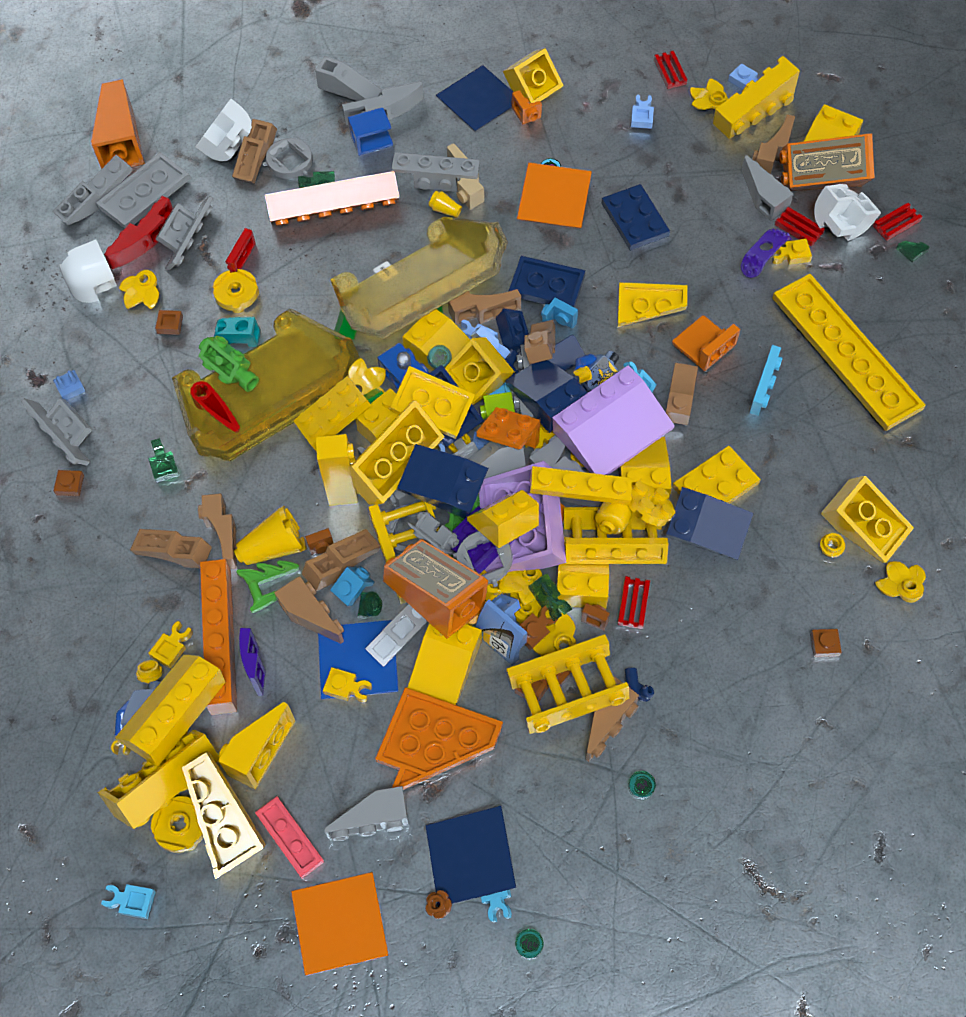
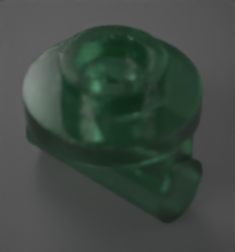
M374 591L362 592L357 617L367 619V617L378 616L382 610L381 598Z

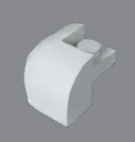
M230 99L195 147L214 160H229L242 144L244 136L247 137L251 131V119L248 113L234 100Z
M846 184L825 186L817 198L814 209L815 219L819 228L829 227L834 235L837 237L844 236L847 241L863 234L881 214L879 209L863 192L857 194L849 190Z
M97 240L68 251L69 256L62 264H59L60 272L70 293L81 302L92 303L99 301L96 294L117 286Z

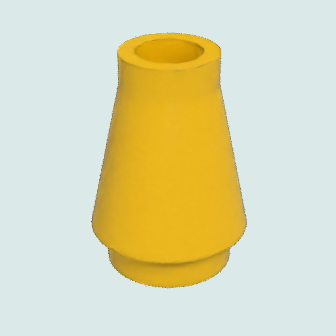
M436 190L429 201V207L432 208V211L455 218L459 216L462 210V206L457 204L443 191L439 192Z

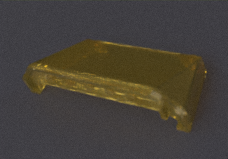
M442 217L428 226L427 237L430 241L428 245L367 279L358 282L355 275L350 272H343L331 278L330 280L341 310L351 329L385 339L499 274L503 252L506 251L508 243L499 222Z
M288 309L274 320L273 326L277 335L244 354V357L251 362L247 371H252L259 377V382L252 391L246 392L239 386V382L223 383L218 379L219 374L216 371L202 379L197 372L191 369L184 370L172 377L187 434L198 454L232 461L293 424V420L348 376L350 366L360 359L352 339L293 309ZM205 381L212 386L240 426L238 433L218 422L205 410L198 409L195 406L190 393L191 386L194 383Z

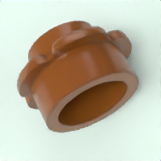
M445 891L432 892L426 899L427 905L425 909L429 916H434L435 919H442L450 913L452 902ZM437 902H440L439 907H436Z

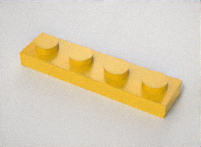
M532 466L530 493L629 505L632 500V478Z

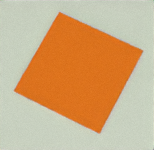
M528 162L517 219L581 228L592 171Z
M373 872L291 891L305 976L389 956Z

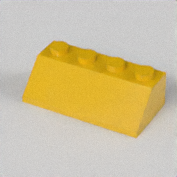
M412 400L349 467L353 487L369 505L383 504L397 489L415 444L434 449L444 438V435L416 400Z
M183 655L115 739L158 767L226 683L221 670L200 656Z

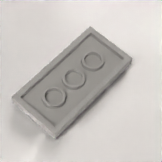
M159 152L96 202L98 209L125 229L129 223L135 225L145 217L153 204L162 196L168 198L190 180L188 172Z

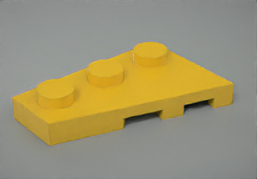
M619 282L618 327L686 310L688 285Z

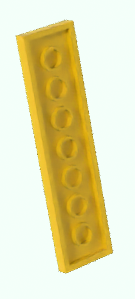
M811 274L773 293V300L885 431L925 408L924 402Z

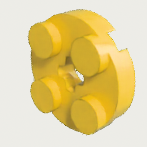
M237 269L238 272L230 273V270L225 271L213 283V294L216 303L223 309L233 311L234 313H241L245 308L251 306L259 295L255 277L250 272L242 269ZM232 288H234V289L240 288V289H239L240 291H238V292H236V293H232V290H231V289H232Z
M640 481L635 483L632 488V500L628 506L633 513L636 510L643 515L641 519L644 522L654 526H664L675 514L673 504L668 499L669 493L661 487L656 489Z
M174 797L168 806L158 809L153 814L151 830L154 838L163 849L169 852L183 853L185 851H193L204 838L197 820L194 804L189 797ZM180 818H184L185 828L176 831L173 823L179 822Z

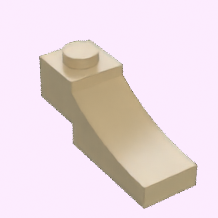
M454 143L447 146V157L468 159ZM479 173L477 179L458 178L457 197L462 204L465 203L471 210L484 202V187L479 183Z

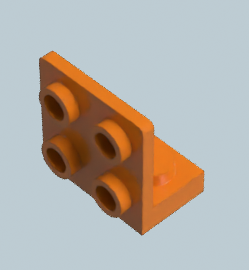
M703 315L673 339L672 344L702 370L706 371L736 346L740 328L732 324L728 329L724 328L721 330Z
M496 407L477 430V437L515 449H521L524 445L536 448L539 444L540 420L509 411L505 408Z

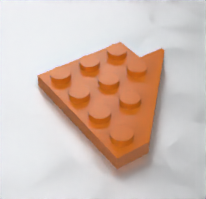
M405 688L375 760L377 763L399 770L392 788L402 786L403 790L494 750L503 727V722Z

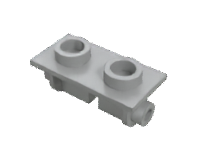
M422 511L417 515L418 521L416 524H407L415 530L413 534L419 539L429 541L434 547L446 554L453 555L455 553L451 548L456 547L459 543L457 535L444 525L437 532L436 529L441 522L430 513Z

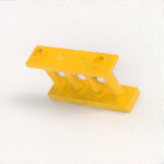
M421 500L420 502L389 512H385V510L380 512L378 504L368 507L385 562L397 557L393 549L397 547V544L418 538L413 534L414 529L395 535L393 533L388 534L386 525H389L390 521L424 510L435 518L433 510H436V506ZM397 594L400 605L407 603Z
M564 507V530H572V538H566L565 564H667L668 538H658L657 530H662V526H654L644 522L641 519L643 515L637 510L635 513L632 512L631 520L622 532L623 538H608L607 534L600 530L595 520L596 513L600 507ZM582 530H597V538H582ZM632 530H647L648 538H633Z
M605 634L506 669L512 690L516 688L522 689L532 716L526 718L529 734L545 732L554 725L611 705H621L627 699H630L628 683L625 682L617 685L605 659L607 656H610L609 641ZM596 662L607 689L592 694L581 665ZM567 670L572 672L582 698L567 703L556 677L558 673ZM541 679H546L557 707L542 712L531 684Z

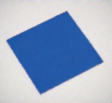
M392 620L341 625L344 629L342 633L344 642L341 644L318 633L321 699L335 698L323 694V688L331 667L356 674L357 679L355 682L362 680L370 682L372 689H361L360 694L362 695L399 692L396 655L383 667L365 649Z

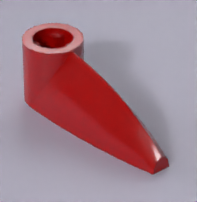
M198 381L191 386L190 393L198 409L205 410L218 422L235 433L240 431V426L234 415L209 383Z

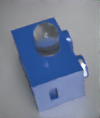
M400 342L377 357L379 367L386 370L385 377L390 382H393L397 390L409 366L429 374L426 366L422 363L419 364L415 360L413 352L409 348L405 349Z

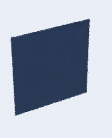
M482 65L436 94V96L474 131H477L512 108L513 91Z
M502 806L425 825L436 893L439 890L445 891L452 904L516 888Z

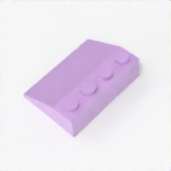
M629 365L552 417L553 433L590 473L609 475L674 429V424L644 380Z
M545 461L486 478L479 491L480 508H484L504 496L520 490H524L539 503V526L516 538L510 544L513 562L509 572L545 569L566 563L560 497L530 493L532 466L552 468ZM498 556L485 569L487 573L503 567L500 557Z

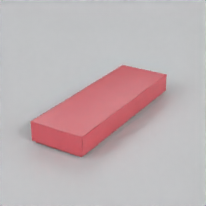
M277 796L255 812L301 879L324 863L322 857Z

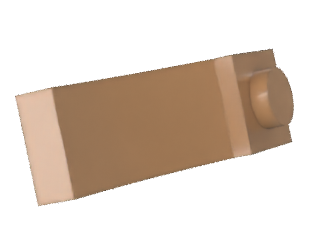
M787 115L777 134L768 142H761L759 151H754L752 160L758 162L770 174L774 161L780 162V151L789 142L795 116Z
M252 119L251 131L247 137L244 136L232 177L236 180L255 184L261 164L269 147L274 142L277 128L272 123Z
M518 289L494 295H474L466 291L448 298V312L456 325L460 324L462 320L468 321L473 318H477L479 324L495 319L503 308L511 310L521 309V295Z
M553 320L532 324L530 334L525 335L524 349L529 364L552 359V355L555 353L556 329Z
M675 363L666 414L672 423L688 425L698 366Z
M221 493L202 495V505H198L199 519H203L206 527L212 528L218 535L222 548V557L226 559L230 570L237 569V557L234 553V550L237 549L236 524L232 514L226 515V504Z
M139 529L130 551L135 555L159 558L180 564L186 568L200 569V562L207 560L212 547L201 537L181 536L177 531Z
M367 529L329 545L326 553L306 561L302 575L317 592L335 583L346 567H354L366 558L378 553L380 544Z

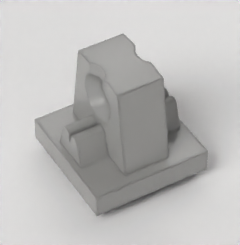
M462 438L453 442L458 450L453 455L469 459L479 451L473 441L466 445Z

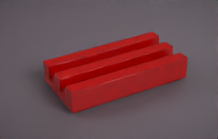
M674 50L670 51L668 55L666 52L662 53L660 57L658 54L654 55V62L667 89L687 85L688 79ZM662 62H665L668 68V72L674 81L673 83L671 82Z
M906 203L876 220L873 227L888 241L921 222L923 216L921 214L917 215V211L914 208L910 209L911 205ZM909 217L911 218L910 220H908V221H906L905 223L901 224L900 226L894 228L893 230L889 231L888 233L886 232L888 229L899 225L902 221L906 220L907 218H909Z
M787 207L785 213L783 212L780 218L778 217L775 221V226L799 240L807 239L810 247L822 236L825 228H819L817 223L790 207Z
M244 228L225 261L228 264L227 269L230 270V273L238 272L237 269H242L256 245L253 232L250 229Z
M625 576L618 619L619 626L643 629L650 580L640 581V578H635L634 580ZM629 586H634L629 621L624 620L628 589ZM639 587L644 590L638 623L634 622L638 591Z

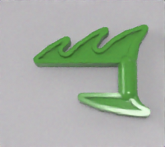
M279 560L277 561L279 567L258 563L257 568L263 572L253 569H238L236 571L237 575L246 581L252 595L253 605L250 608L251 613L258 612L277 601L274 594L276 591L262 595L259 585L299 571L298 564Z

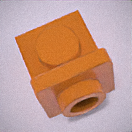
M520 90L512 93V109L522 125L541 118L542 103L540 101L530 104L528 98L524 97Z

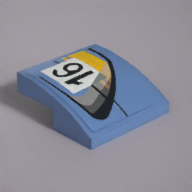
M488 600L481 610L476 628L482 630V640L513 666L519 660L520 649L527 643V631L492 601Z

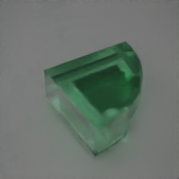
M903 241L897 245L896 249L913 263L927 253L930 247L923 242Z

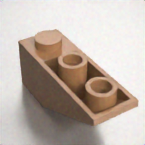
M299 576L274 592L278 604L292 622L340 644L344 642L342 637L343 627L337 619L332 621L329 617V608L323 600L318 602L314 595L317 593L309 581L304 583Z
M613 676L614 679H615V681H616V683H617V685H620V684L623 683V682H621L619 679H617L615 676ZM629 688L630 699H627L623 704L618 706L611 705L594 712L586 755L588 762L594 756L598 758L607 747L604 743L610 736L615 738L623 727L621 722L626 716L630 719L639 708L637 705L639 695Z

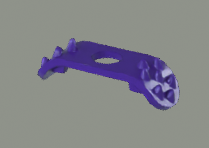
M778 228L766 231L745 254L741 263L743 274L749 278L757 277L773 254L786 241H791L792 238L789 233L782 232V230L779 231ZM765 243L773 246L770 250L760 249V246Z

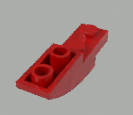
M162 196L153 204L148 214L140 220L138 226L129 223L120 232L118 238L104 253L109 268L115 269L137 259L159 242L156 240V237L173 209L169 198Z

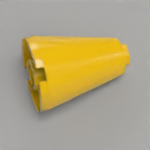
M282 506L237 542V549L234 550V553L240 563L244 562L246 565H251L307 550L304 536L299 538L298 530L300 528L288 508L285 509V506Z

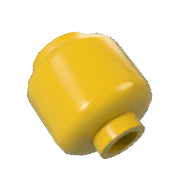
M603 502L596 513L595 520L603 533L621 534L631 520L632 511L625 504Z

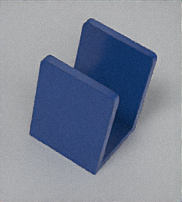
M384 108L348 117L350 136L359 156L393 146L388 132L391 129V124Z

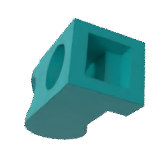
M255 317L222 318L217 320L214 337L221 336L225 338L229 345L232 343H246L249 347H258L261 329Z

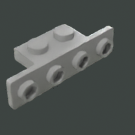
M395 153L392 163V171L413 174L414 188L457 192V178L477 179L480 167V160L408 153Z
M211 196L201 203L195 215L177 203L162 226L156 240L174 252L165 267L168 271L182 263L185 257L182 253L190 248L194 241L191 237L194 233L197 234L203 225L201 222L203 216L206 217L212 209L210 204L213 198Z
M24 398L21 402L27 408V414L40 423V429L53 438L52 442L66 453L65 457L67 460L75 465L79 463L88 466L90 460L78 446L92 429L67 400L59 398L47 413L38 402Z

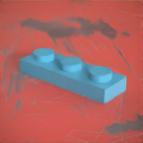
M775 345L771 347L750 414L759 416L761 407H767L770 395L766 394L767 389H773L777 376L772 374L774 370L779 371L783 359L779 357L781 347Z

